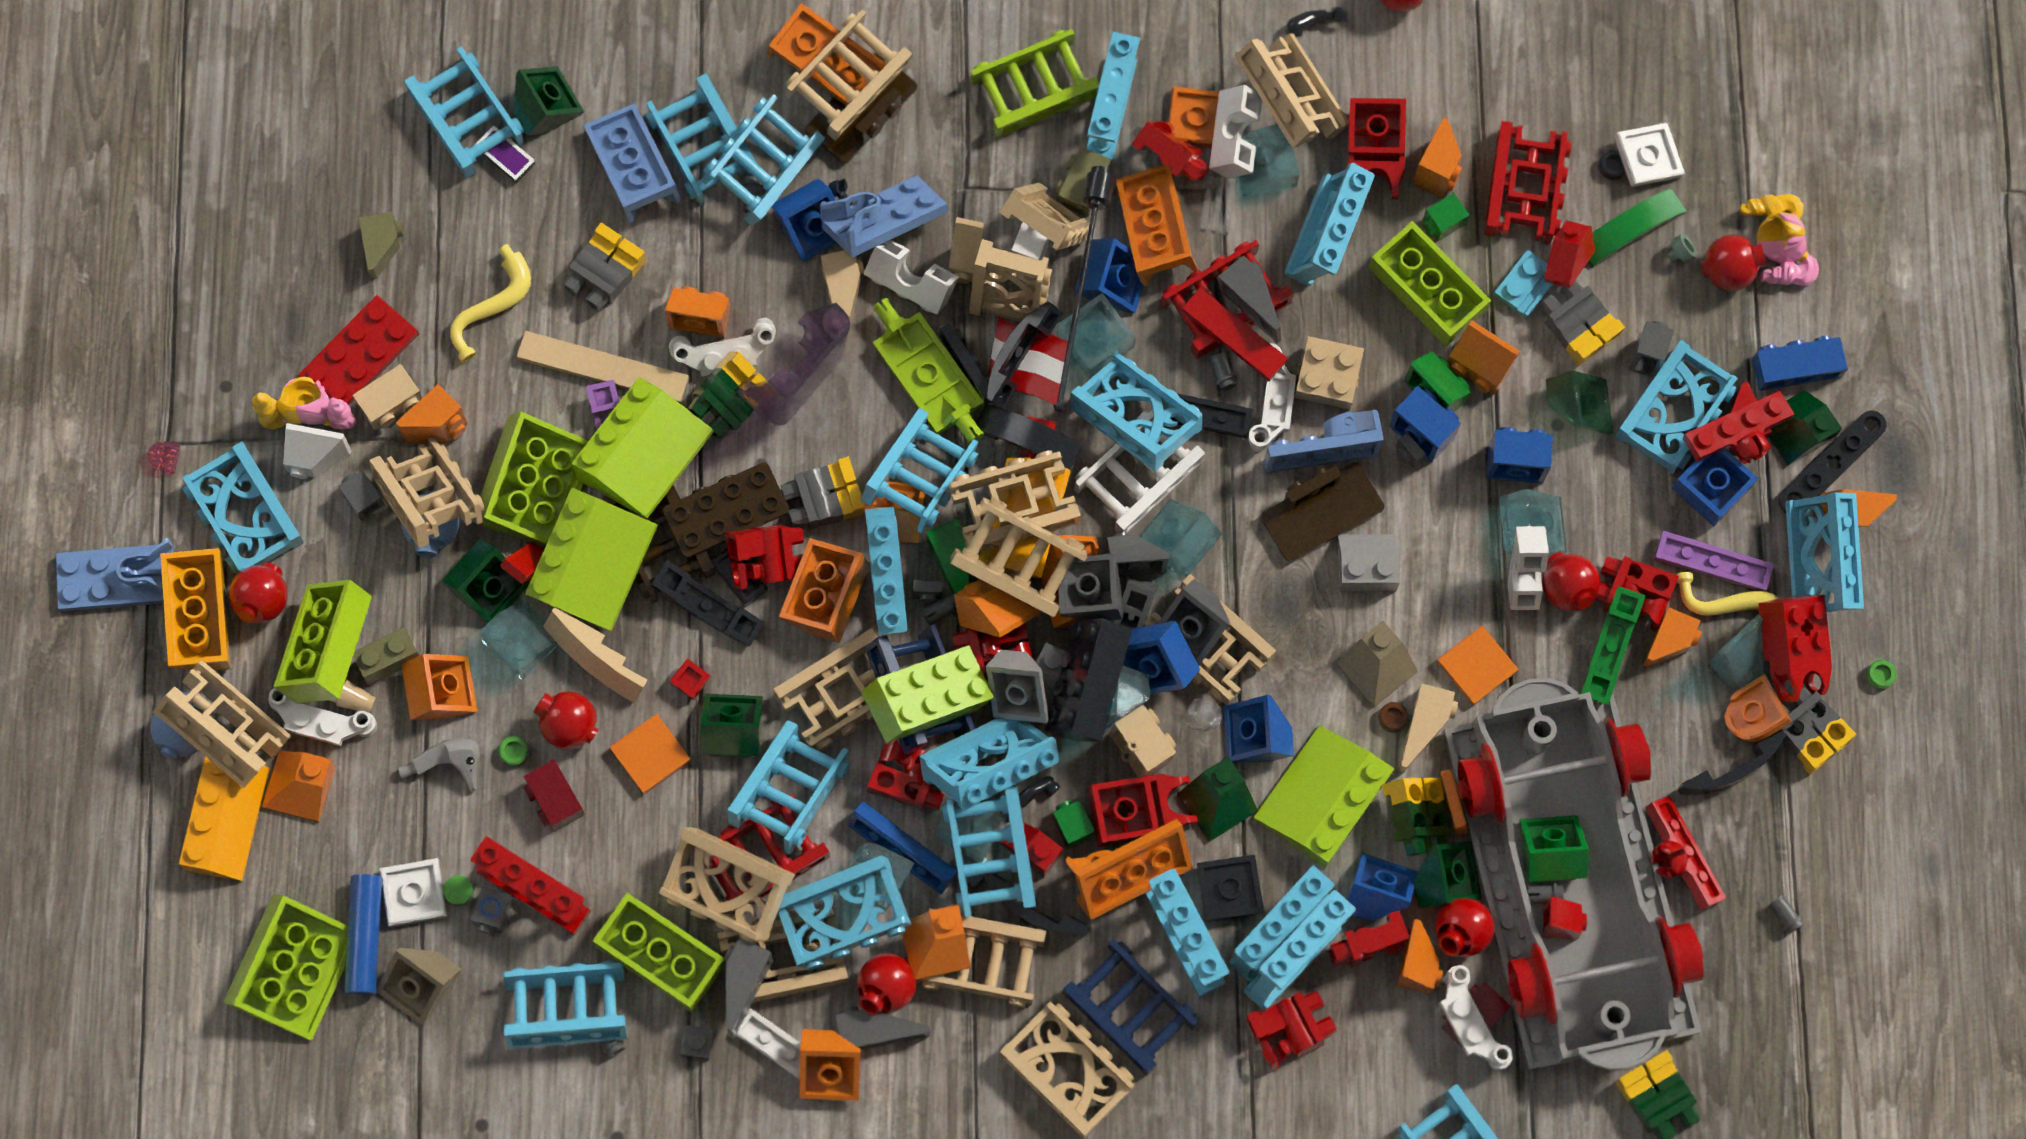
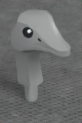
M455 738L444 740L413 758L412 763L399 767V774L401 778L416 773L421 775L436 765L450 763L459 770L466 781L468 789L470 791L477 790L476 775L480 757L479 745L476 740Z

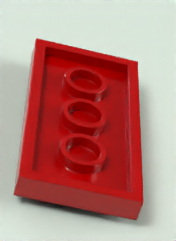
M376 295L297 376L298 378L309 377L315 383L317 380L320 381L321 386L325 388L329 400L334 397L343 400L350 406L354 402L353 394L372 383L419 335V332Z

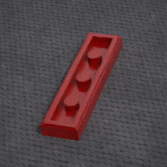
M1201 287L1182 307L1183 313L1267 381L1270 382L1287 363L1288 358Z

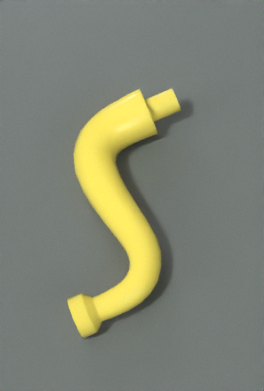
M508 244L502 246L498 251L505 259L501 266L510 278L509 286L499 294L461 312L450 326V339L459 352L458 358L462 363L469 361L476 355L475 350L466 345L462 336L463 329L472 322L500 313L516 305L526 296L531 286L530 270L521 252L514 253Z
M1681 572L1676 574L1679 576L1677 583L1680 584L1683 603L1690 611L1699 615L1712 616L1744 610H1759L1758 603L1780 599L1769 592L1752 591L1703 602L1697 600L1692 594L1691 582L1693 581V573Z

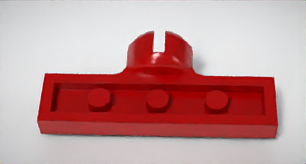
M1777 391L1685 433L1682 439L1696 462L1724 449H1731L1741 463L1749 464L1752 463L1751 458L1756 461L1763 457L1770 449L1771 445L1766 439L1764 431L1790 420L1794 416V412L1781 391Z
M1670 795L1645 806L1651 822L1656 827L1663 842L1654 847L1651 854L1652 865L1661 862L1663 866L1655 871L1667 878L1676 875L1682 876L1701 910L1725 900V894Z

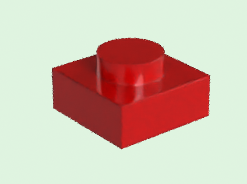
M687 658L671 678L670 684L694 700L711 676Z

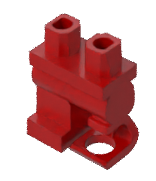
M1147 121L1131 144L1140 151L1150 148L1160 156L1161 162L1165 166L1173 167L1170 172L1175 176H1187L1193 181L1197 179L1203 180L1210 170L1209 164L1201 159L1204 152L1199 148H1193L1184 139H1176L1174 137L1175 130L1171 122Z
M778 524L726 532L728 555L730 559H734L731 561L735 588L746 589L748 587L747 579L749 578L753 580L760 578L762 583L794 579L803 554L793 555L792 545L803 543L804 535L801 528ZM759 556L756 564L739 562Z
M1624 556L1622 561L1606 557L1600 573L1615 580L1612 586L1600 582V590L1595 600L1605 604L1603 610L1608 611L1617 586L1652 598L1654 600H1644L1639 616L1644 617V615H1648L1652 621L1651 629L1657 631L1679 576L1634 561Z
M1025 623L1002 637H996L967 628V631L952 635L955 650L969 645L985 679H988L987 664L1002 648L1017 646L1010 651L1027 652L1032 658Z
M897 740L887 744L886 742L884 743L878 763L875 765L867 786L868 793L890 798L922 811L923 807L939 810L945 796L943 793L932 790V784L929 785L923 780L920 755L927 753V751L918 749L915 753L905 755L902 746ZM891 760L897 761L896 764L905 766L904 773L885 766L886 762Z
M1400 911L1388 914L1386 917L1387 924L1373 929L1368 927L1361 928L1355 934L1353 930L1344 932L1341 941L1331 944L1330 949H1328L1333 966L1337 967L1349 962L1350 967L1354 968L1359 966L1362 961L1375 958L1377 953L1382 951L1390 956L1399 955L1410 939Z
M1318 991L1304 996L1299 992L1270 1006L1266 1011L1256 1010L1247 1014L1246 1022L1257 1044H1260V1048L1272 1071L1279 1069L1282 1062L1290 1054L1294 1053L1297 1057H1301L1314 1049L1324 1046L1325 1039L1337 1032V1028L1330 1016L1316 1022L1312 1013L1324 1008L1323 1000ZM1286 1033V1039L1279 1041V1045H1269L1268 1040Z

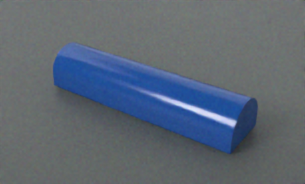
M862 802L854 811L848 824L851 829L939 894H943L958 873L955 868L867 803Z
M356 874L351 876L344 994L376 995L382 877L379 875Z

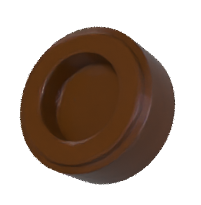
M1387 703L1379 712V724L1385 731L1391 733L1399 732L1408 721V712L1400 703Z

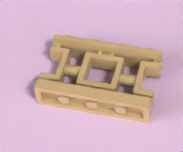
M1287 34L1284 38L1279 37L1269 46L1271 52L1267 50L1262 41L1253 39L1234 56L1292 148L1299 147L1304 142H1310L1320 133L1317 127H1320L1326 138L1332 139L1349 125L1347 117L1294 34ZM1289 81L1292 83L1293 87L1295 88V90H1296L1297 93L1299 94V96H1300L1299 98L1297 97V95H1296L1295 92L1293 91L1292 87H1291L1290 84L1288 83Z
M434 437L428 439V447H425L424 444L418 446L420 456L399 464L394 461L392 456L386 458V463L380 456L369 459L374 483L418 548L429 545V535L432 534L434 538L439 536L438 525L459 517L462 518L466 525L472 523L471 519H474L476 524L483 522L481 511H484V504L478 494L474 495L469 480L462 478L457 463L450 461L446 447L443 444L439 445ZM434 484H438L441 490L419 497L416 491Z
M1044 451L1037 454L1035 459L1025 461L1024 458L1016 459L1009 462L1007 467L997 469L996 466L981 470V474L970 477L969 474H964L953 478V482L949 483L948 487L952 503L956 505L967 501L974 521L973 525L962 528L966 548H968L982 522L980 516L987 513V510L981 508V504L976 505L972 490L987 485L990 498L994 497L999 499L998 492L1023 486L1030 508L1015 512V514L1049 532L1079 524L1081 514L1078 505L1075 504L1074 496L1060 500L1053 480L1054 476L1064 474L1065 471L1060 452ZM1044 469L1043 475L1046 485L1032 489L1027 474ZM1050 496L1055 512L1039 516L1036 500ZM998 516L999 528L990 530L979 552L1002 546L1013 524ZM1023 530L1018 541L1034 537L1035 535Z
M1189 574L1182 582V585L1174 591L1173 596L1176 598L1182 588L1195 577ZM1220 601L1230 621V624L1220 637L1225 643L1209 660L1205 657L1200 664L1201 666H1199L1200 671L1192 681L1198 685L1202 683L1209 690L1207 692L1208 695L1218 704L1223 702L1225 705H1229L1241 690L1231 680L1248 663L1260 672L1274 658L1276 650ZM1154 612L1150 619L1145 621L1144 627L1158 624L1161 617ZM1236 639L1249 650L1239 662L1227 653L1235 644ZM1218 661L1230 670L1222 679L1221 684L1207 673Z
M872 628L773 689L775 698L783 706L786 713L797 706L801 708L812 726L801 733L802 738L808 746L816 750L818 749L820 752L830 747L834 743L833 739L843 734L845 737L858 729L857 724L863 720H874L868 705L864 706L867 703L861 692L865 688L864 686L876 679L867 653H865V647L878 637ZM864 654V658L871 669L857 676L849 662ZM848 675L861 697L838 710L825 689ZM815 684V689L822 699L808 707L799 693ZM829 709L838 723L822 732V727L815 717Z
M201 660L182 681L192 691L186 696L174 687L165 695L153 713L240 786L245 788L266 764L256 753L263 749L273 757L290 738V734ZM201 692L204 696H206V697H207L210 701H212L213 703L211 704L210 702H208V701H207L204 697H202L199 693ZM191 702L193 705H195L199 710L203 712V714L197 711L189 703ZM217 711L238 729L231 734L214 720L211 715ZM246 730L247 732H249L254 738L258 740V742H256L244 731ZM235 741H238L242 746H244L248 750V752H246L237 743H235Z
M817 907L816 909L820 910L813 914L817 916L824 907ZM831 909L829 914L821 921L827 922V925L838 929L834 909ZM791 913L796 928L802 927L806 923L798 913ZM759 920L753 921L752 925L758 923ZM782 921L773 922L768 940H758L759 946L765 950V945L788 941ZM732 929V931L723 930V932L718 933L722 954H726L731 945H736L737 942L730 944L729 942L737 941L740 938V932ZM819 940V942L804 944L803 947L809 952H814L821 946V942ZM844 957L823 960L825 969L836 967L835 969L797 977V974L807 973L806 967L792 966L773 971L769 968L766 974V981L778 979V981L761 984L752 1003L849 983Z

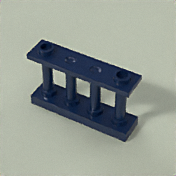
M930 625L917 636L918 641L892 646L888 636L884 635L877 637L868 644L865 650L875 677L879 678L900 670L896 657L923 651L926 660L946 654L943 639L938 633L936 625ZM968 713L903 737L899 741L905 755L915 753L928 743L927 737L953 731L955 737L958 738L975 729L974 721Z
M1112 939L1107 947L1112 954L1083 984L1078 983L1075 985L1070 981L1063 988L1062 994L1148 1076L1156 1067V1063L1153 1061L1156 1058V1052L1184 1024L1193 1030L1198 1023L1195 1019L1197 1014L1186 1003L1183 1005L1178 1003L1131 957L1133 952L1122 941L1117 943ZM1122 962L1134 974L1104 1004L1100 1003L1097 1006L1090 999L1092 996L1090 992ZM1143 982L1155 995L1125 1026L1123 1024L1120 1026L1116 1025L1111 1020L1113 1017L1112 1012ZM1165 1003L1176 1016L1147 1046L1142 1045L1139 1047L1132 1040L1134 1038L1133 1033Z

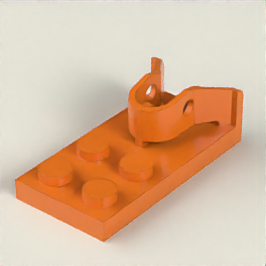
M801 3L769 44L767 55L770 58L773 56L780 57L796 70L802 72L841 31ZM850 37L843 43L873 71L877 70L880 72L886 66L883 61ZM836 52L824 63L854 91L858 89L861 92L867 86L865 83L866 79ZM815 72L809 78L843 104L849 105L846 102L848 99L820 74Z
M1165 165L1116 179L1136 272L1143 286L1149 285L1155 273L1183 264L1192 271L1198 270L1192 257L1174 175L1170 172L1172 168Z
M1177 819L1114 851L1101 850L1085 858H1066V864L1075 874L1080 891L1077 903L1090 920L1151 890L1149 880L1171 869H1175L1178 875L1193 869L1183 826Z

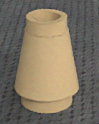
M346 680L340 698L330 701L336 703L337 707L370 713L376 697L371 696V694L351 681Z

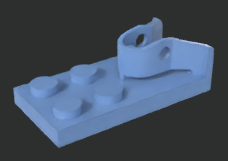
M635 103L583 125L624 209L629 224L634 221L638 208L663 198L674 203L681 202L676 184Z
M916 175L877 194L861 192L852 194L845 199L830 202L823 201L820 204L822 228L851 257H854L948 213V206L937 193ZM855 200V204L850 206V203Z
M1372 409L1370 411L1345 412L1330 418L1323 424L1325 438L1317 439V436H1306L1301 438L1299 442L1289 443L1288 440L1273 442L1272 446H1268L1265 455V473L1378 457L1384 441L1378 411Z
M163 538V542L158 545L56 553L58 610L65 612L164 603L160 554L175 552L174 545L170 539Z

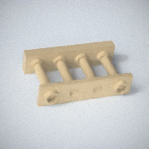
M863 9L857 15L854 13L849 15L842 24L844 29L800 74L795 72L786 82L788 87L785 96L790 99L798 91L829 119L827 122L830 125L827 134L834 140L853 123L910 63L912 53L906 47H903L898 53L895 50L892 52L862 25L866 16V12ZM853 32L885 60L884 64L886 66L880 72L870 69L843 44ZM834 52L866 79L865 83L867 86L861 92L858 89L854 91L824 64ZM815 72L820 74L848 99L846 102L849 105L842 112L839 109L836 111L806 84V81Z
M983 497L981 508L987 510V513L968 548H964L963 551L955 548L950 557L951 564L1055 617L1059 609V602L1055 600L1057 597L1055 593L1074 558L1077 557L1083 561L1087 559V552L1083 549L1084 545L1070 537L1068 540H1065L1007 510V504L997 498L992 497L988 500ZM999 516L1012 523L1013 526L994 561L986 564L978 559V552ZM1023 530L1039 537L1020 574L1015 575L1013 578L1004 573L1005 569L1003 567ZM1050 543L1065 552L1046 587L1038 591L1030 587L1031 582L1029 580Z
M961 915L970 964L975 939H978L979 935L991 937L990 941L993 942L985 985L967 982L969 969L957 971L956 979L934 976L916 980V983H921V988L938 991V988L942 987L1009 1000V1005L1025 1008L1026 1004L1032 1005L1034 994L1025 993L1033 950H1036L1037 946L1043 947L1046 931ZM1008 941L1020 943L1019 947L1022 948L1014 990L996 987L1004 944H1008Z

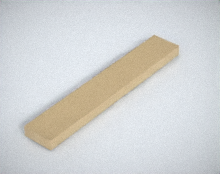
M525 331L517 354V359L520 361L593 381L605 382L614 379L615 387L629 390L637 378L640 377L665 391L680 404H682L690 379L689 375L529 331Z

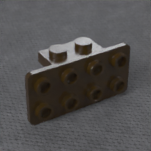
M877 53L874 54V56H876L877 58H879L881 61H883V62L885 61V60H884L880 55H878ZM901 71L836 140L827 134L830 125L827 122L829 119L821 112L807 124L806 133L810 136L818 131L825 137L820 145L840 162L848 163L870 139H874L881 132L883 125L889 119H893L899 113L902 105L917 90V83L905 72ZM835 97L828 102L836 111L839 109L842 112L847 107Z
M764 462L736 475L725 476L718 483L709 487L698 488L691 495L668 504L663 508L664 516L683 556L686 558H691L726 542V532L758 528L789 512L788 504L769 465Z
M1353 462L1340 470L1336 466L1330 469L1323 467L1314 472L1312 479L1305 483L1301 480L1295 482L1287 488L1288 492L1285 494L1284 501L1261 514V521L1284 559L1292 562L1381 513L1385 505L1361 465Z

